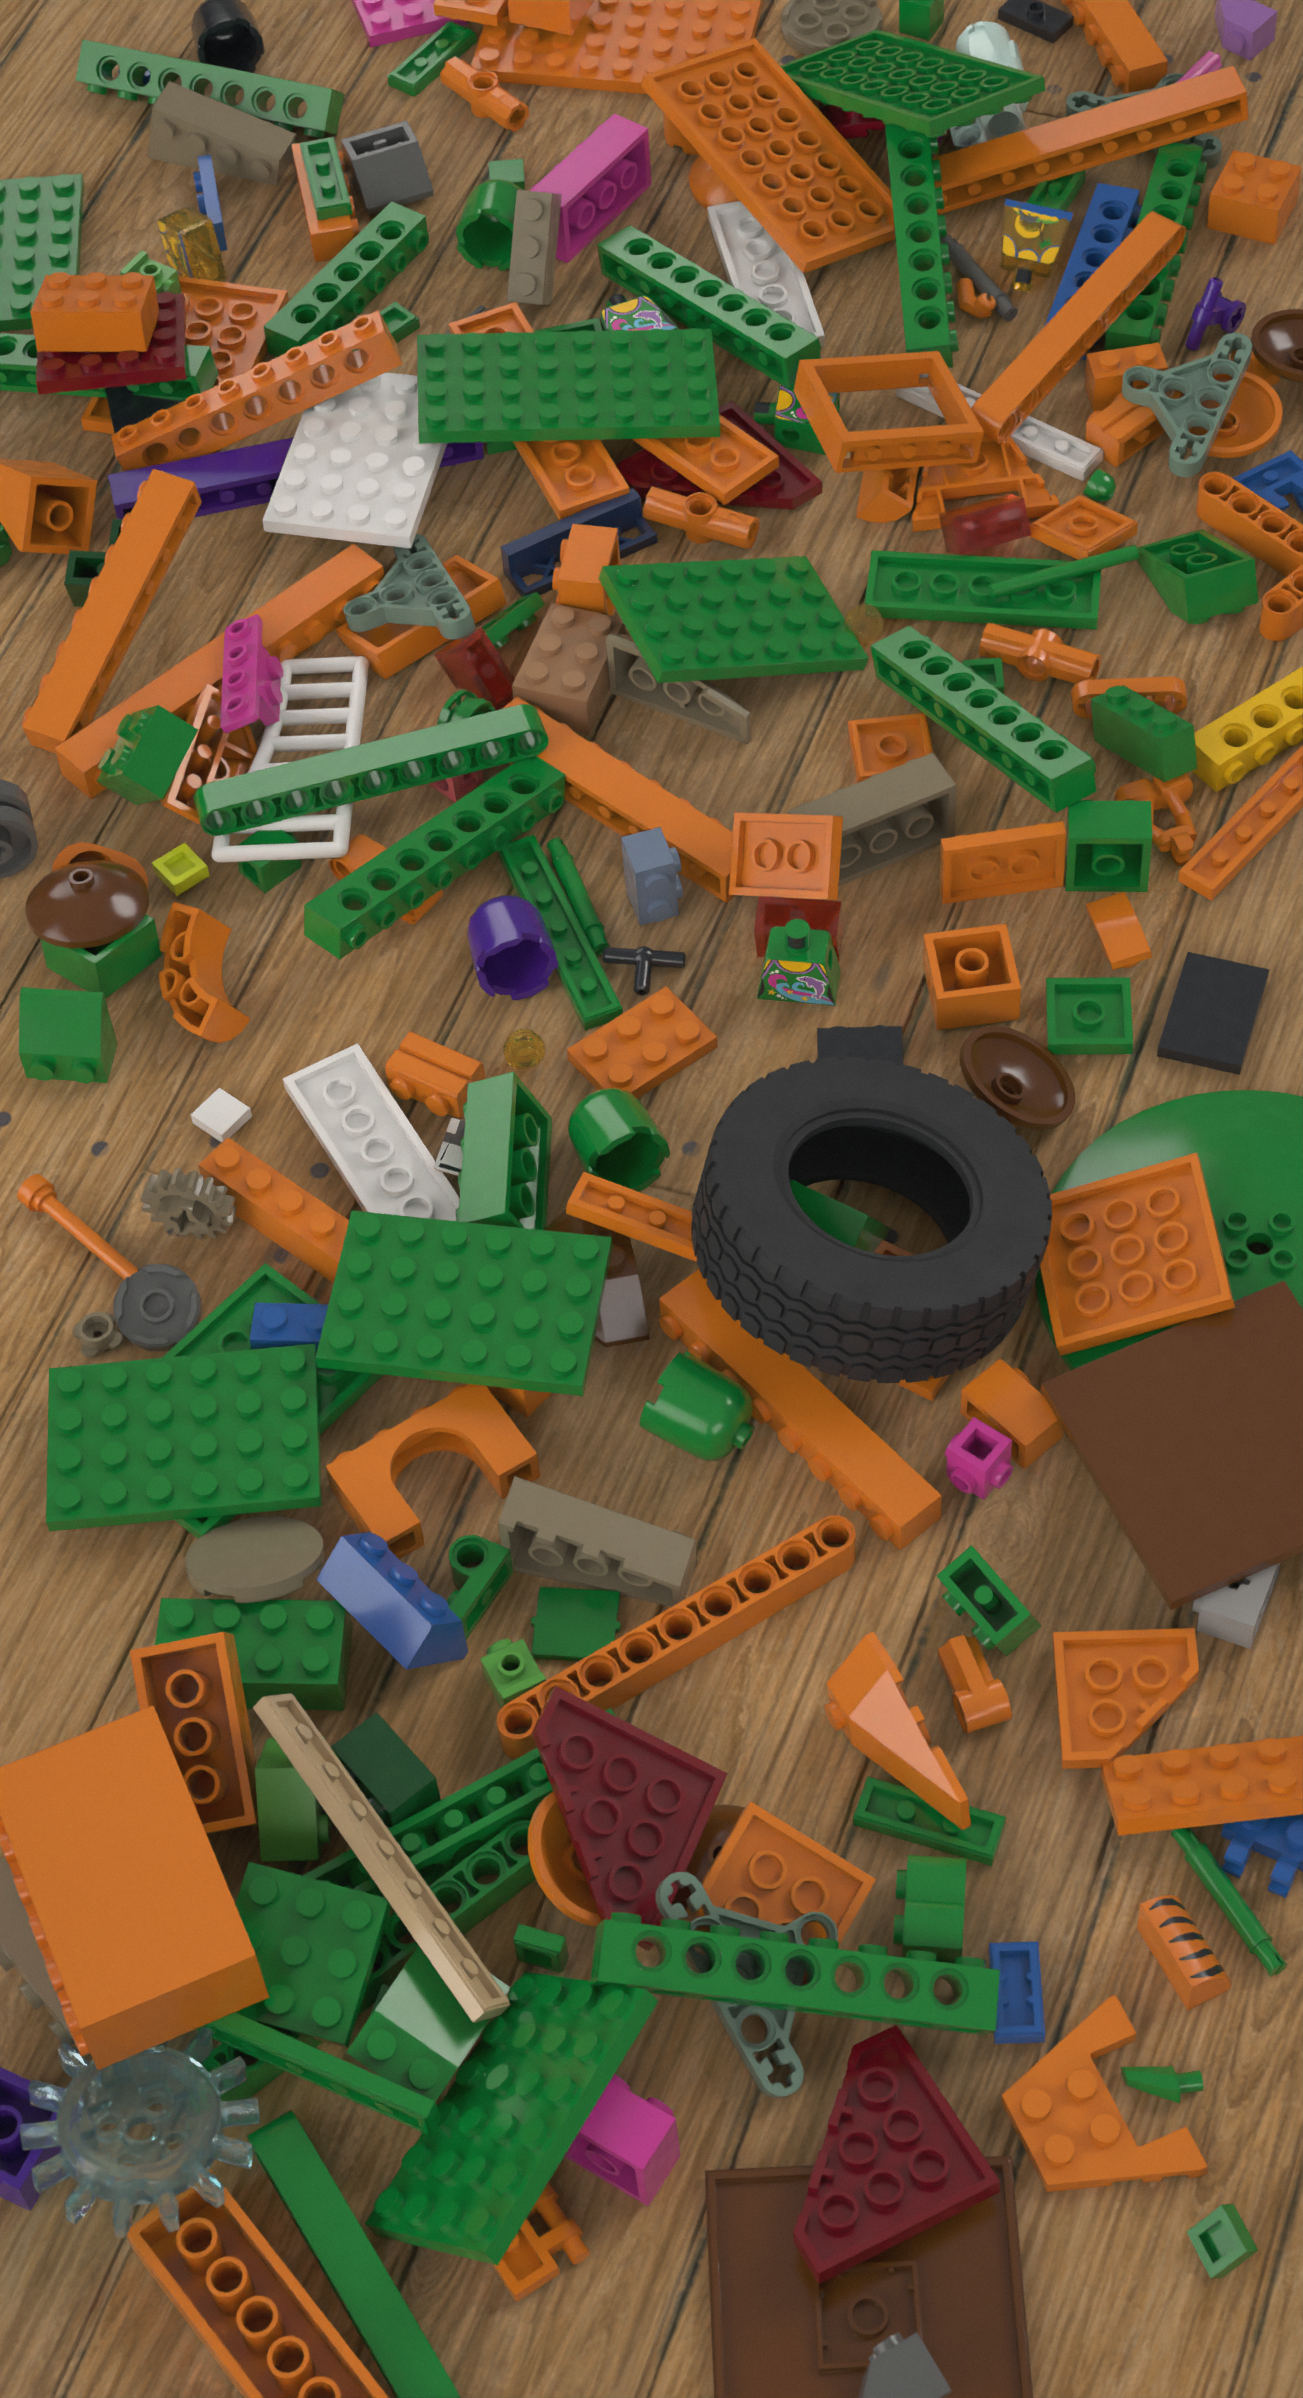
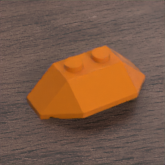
M206 684L186 720L187 723L197 728L198 732L163 799H160L164 807L197 824L201 823L194 803L196 790L210 782L248 773L258 751L249 725L228 733L222 730L220 727L222 691L209 684Z

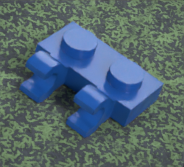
M1291 450L1233 478L1281 511L1289 508V503L1283 496L1292 493L1296 504L1303 511V461Z
M1303 1815L1225 1823L1222 1828L1221 1837L1230 1840L1231 1843L1224 1856V1859H1226L1222 1867L1224 1872L1240 1878L1252 1851L1258 1852L1277 1861L1270 1876L1272 1880L1268 1891L1286 1898L1298 1870L1303 1872Z

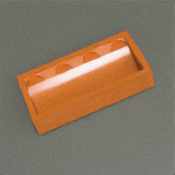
M458 555L442 563L468 603L475 624L507 605L499 578ZM346 622L335 629L338 637L356 656L366 657L369 661V668L385 680L450 640L443 637L438 628L434 626L386 623L368 631L355 632L349 629Z

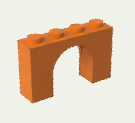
M474 1384L460 1385L453 1389L447 1397L429 1407L419 1408L407 1420L391 1429L387 1428L379 1431L367 1443L353 1451H345L339 1454L332 1463L325 1466L331 1491L361 1533L372 1532L383 1538L388 1545V1549L398 1559L425 1545L420 1520L396 1489V1483L401 1472L417 1457L434 1451H452L462 1454L479 1467L502 1499L508 1496L514 1476L530 1482L540 1477L536 1451L486 1386Z

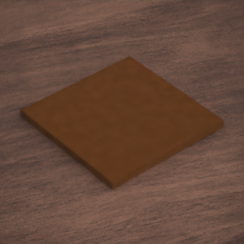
M1284 1280L1234 1301L1235 1308L1200 1318H1193L1041 1383V1392L1170 1610L1303 1553V1309Z
M1012 2155L984 2157L1000 2180V2193L820 2284L815 2279L793 2241V2230L808 2193V2183L814 2165L705 2170L714 2398H858L863 2376L870 2363L868 2358L874 2354L872 2349L900 2332L904 2340L914 2333H918L952 2390L947 2398H1033Z

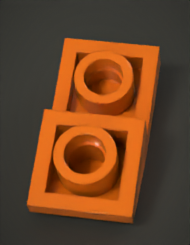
M1125 891L1085 904L1088 917L1099 936L1102 951L1112 970L1133 967L1140 961L1152 958L1147 939Z

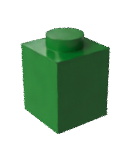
M899 0V32L930 41L944 22V0Z
M258 830L238 845L299 842L291 832H284L283 830ZM300 859L237 862L239 872L265 894L302 867Z

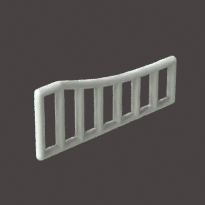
M364 656L287 659L281 662L284 676L281 678L283 702L280 703V721L265 727L261 744L248 773L290 763H270L274 752L341 750L360 745L369 670L368 659ZM353 672L352 682L291 684L292 675ZM350 697L349 707L286 710L288 700ZM347 723L345 734L279 736L282 726ZM353 803L337 806L336 814L302 815L231 833L253 834L258 830H283L284 832L334 830L333 842L229 846L231 834L214 836L212 858L216 862H243L253 860L344 857L348 852Z

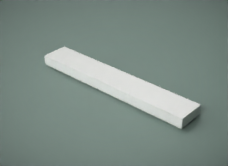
M920 374L919 378H928V374ZM958 384L970 408H972L982 394ZM928 387L896 389L897 397L944 418ZM1030 416L1010 436L1024 455L1081 481H1084L1103 460L1104 456L1103 449Z

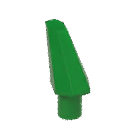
M1173 2066L1121 2067V2075L1127 2086L1176 2103H1181V2094L1204 2090L1200 2070L1176 2073Z

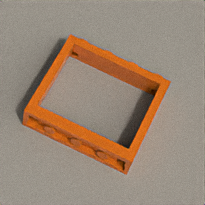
M939 351L799 360L794 393L835 473L977 463L984 431ZM920 374H928V378H919ZM928 387L948 425L848 432L828 393ZM847 452H851L850 458H844L847 456Z

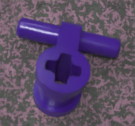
M1212 277L1209 279L1202 299L1196 303L1191 319L1194 321L1185 342V346L1190 350L1196 351L1199 349L1207 326L1220 324L1223 331L1233 333L1240 326L1245 316V303L1239 300L1231 301L1222 296L1223 281L1219 278Z

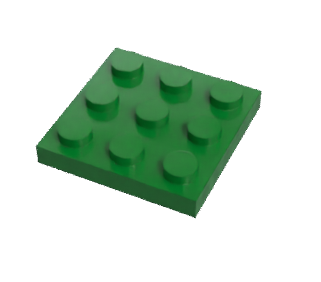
M249 1862L235 1905L256 1954L269 1998L236 2011V2013L268 2027L348 2048L389 1916L390 1903L385 1897Z

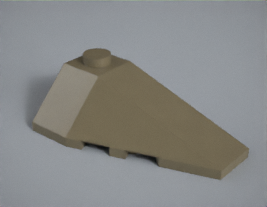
M609 634L607 636L606 648L610 693L748 745L751 740L750 712L708 680L657 683L631 635Z

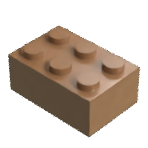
M551 603L512 685L513 699L519 697L530 705L538 706L546 715L557 722L567 724L573 731L590 734L610 690L606 638L609 634L626 635V627L622 619L616 616Z

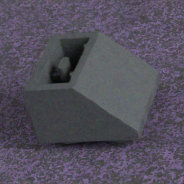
M407 120L341 139L346 173L368 215L381 212L391 201L404 205L434 196L419 142Z

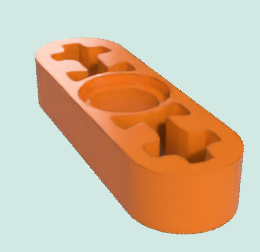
M1172 676L1084 680L1077 683L1071 690L1073 712L1077 716L1087 719L1092 718L1090 698L1106 693L1107 689L1114 686L1124 685L1174 714L1183 711L1188 703L1184 681Z

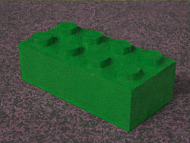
M161 1598L155 1645L219 1632L234 1634L247 1709H253L254 1705L264 1696L291 1693L304 1710L344 1711L353 1627L349 1612L338 1601L265 1600L236 1603L235 1599Z

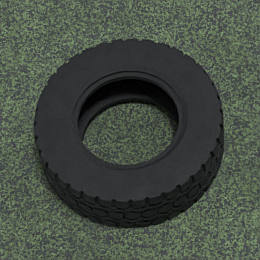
M836 1057L816 1059L814 1063L808 1060L791 1064L789 1069L782 1067L768 1073L765 1079L763 1077L750 1084L745 1091L743 1090L727 1107L713 1132L692 1209L691 1234L694 1255L697 1256V1265L703 1279L707 1278V1286L716 1300L722 1301L721 1307L734 1321L739 1320L741 1322L740 1326L756 1339L760 1337L764 1340L763 1344L781 1355L784 1353L790 1355V1360L810 1368L813 1365L818 1367L820 1372L837 1377L840 1374L847 1375V1379L870 1382V1379H877V1383H899L900 1380H906V1383L926 1381L929 1376H933L936 1379L953 1374L956 1368L960 1371L975 1364L979 1358L983 1359L1012 1330L1026 1304L1043 1260L1051 1231L1052 1204L1047 1179L1043 1177L1044 1171L1037 1157L1032 1156L1030 1146L1022 1135H1016V1129L1003 1116L999 1117L996 1115L997 1111L982 1099L976 1100L973 1098L974 1094L957 1084L952 1086L948 1084L949 1080L930 1072L928 1075L921 1073V1069L904 1064L896 1066L893 1065V1062L878 1059L865 1061V1058L843 1057V1060H837ZM792 1179L804 1186H808L822 1181L855 1180L885 1187L903 1195L921 1207L936 1222L948 1244L931 1252L910 1256L882 1255L855 1248L826 1233L804 1213L792 1193L790 1181Z

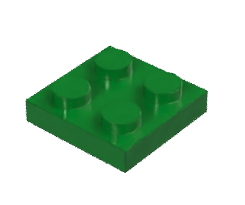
M1130 977L1046 978L1047 1049L1053 1055L1133 1053Z

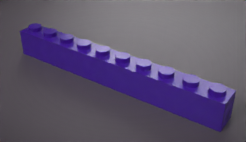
M293 438L109 474L108 479L117 519H123L128 512L131 513L137 501L138 489L143 481L148 480L153 468L195 482L202 503L194 517L270 502ZM482 442L447 443L439 468L484 459Z

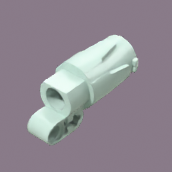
M978 21L975 24L972 23L958 37L956 52L1024 71L1017 44L1014 40H1010L1006 29L996 22ZM1029 102L1010 104L1003 107L1004 110L1001 113L983 115L975 118V122L971 125L950 128L956 150L1025 130L1022 114L1026 111Z

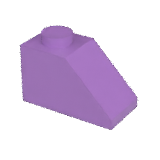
M1216 0L1215 21L1222 48L1251 61L1274 41L1277 19L1276 10L1254 0Z

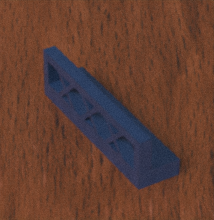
M634 488L630 489L628 494L593 505L501 546L504 575L521 597L535 592L541 595L553 590V572L556 563L560 561L561 542L563 539L569 538L572 524L618 528L620 559L657 543V534L642 517L641 497ZM635 527L642 534L634 539L621 537L622 533ZM530 574L543 575L542 580L528 586L522 579Z

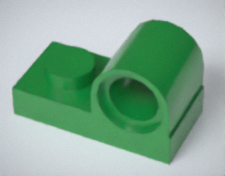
M465 1535L458 1538L451 1544L448 1551L453 1583L458 1590L451 1593L447 1603L449 1609L462 1621L466 1640L513 1574L510 1550L477 1535ZM471 1562L481 1563L474 1568L464 1567Z

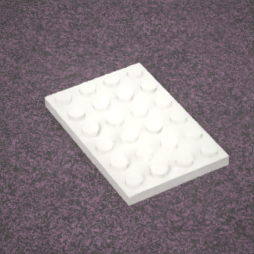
M385 372L304 410L262 520L264 531L411 549L447 443H419L418 376Z

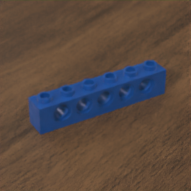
M1097 183L1045 326L1134 230L1142 205H1138V189ZM1099 339L1093 344V346L1097 347ZM1090 349L1084 354L1081 360H1086V354L1089 353Z

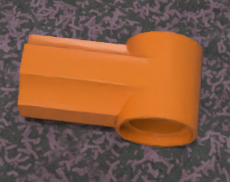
M960 1635L949 1639L945 1645L938 1648V1659L953 1691L954 1709L958 1721L966 1734L1012 1719L1011 1705L1006 1690L1000 1679L993 1678L976 1637Z

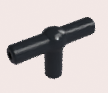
M646 946L637 949L605 947L603 949L604 963L635 965L633 990L637 995L641 996L647 995L650 992L652 966L685 967L686 954L684 952L658 951Z

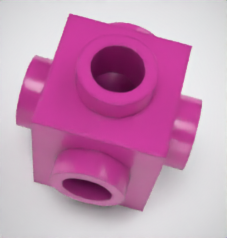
M973 1417L963 1431L957 1433L951 1439L946 1448L947 1478L960 1491L964 1493L972 1492L985 1500L995 1487L1001 1489L1012 1474L1013 1466L1010 1464L1012 1440Z

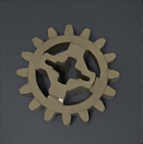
M175 1168L174 1174L164 1169L160 1170L158 1176L151 1174L140 1199L144 1203L142 1207L143 1212L152 1213L150 1218L152 1222L162 1221L165 1223L163 1229L166 1231L174 1228V1233L182 1237L193 1233L197 1239L201 1240L205 1233L213 1239L217 1238L218 1232L226 1234L229 1226L232 1225L237 1207L234 1206L235 1197L226 1195L228 1189L226 1186L213 1185L214 1178L208 1177L203 1179L204 1176L194 1170L186 1175L180 1168Z

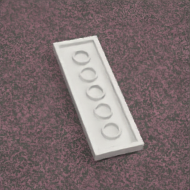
M741 201L707 207L708 220L729 284L766 305L781 316L788 318L806 331L813 333L819 338L821 347H824L825 335L806 279L801 270Z
M358 1043L283 1078L287 1093L363 1212L456 1221V1209L459 1207L460 1198L443 1172L434 1169L435 1160Z

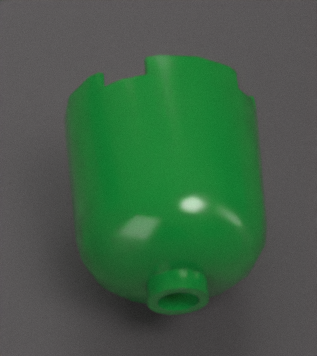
M495 179L478 184L468 196L456 228L457 250L467 262L477 268L482 269L483 265L499 267V271L510 268L517 190H522L510 181Z
M617 1088L597 1090L583 1098L571 1113L568 1133L572 1146L586 1173L638 1192L646 1189L661 1176L658 1168L665 1157H670L668 1142L643 1104L629 1091Z
M687 1351L684 1354L679 1352L660 1375L657 1383L664 1386L655 1404L649 1400L646 1401L639 1426L689 1454L708 1462L718 1461L726 1457L735 1447L742 1450L749 1442L755 1430V1426L749 1423L753 1413V1400L749 1392L739 1383Z

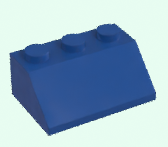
M372 1532L340 1537L316 1580L406 1670L465 1658L468 1648L462 1621L449 1609V1605L443 1597L433 1593L418 1578L417 1572L411 1566L402 1563L388 1549V1545L383 1538Z

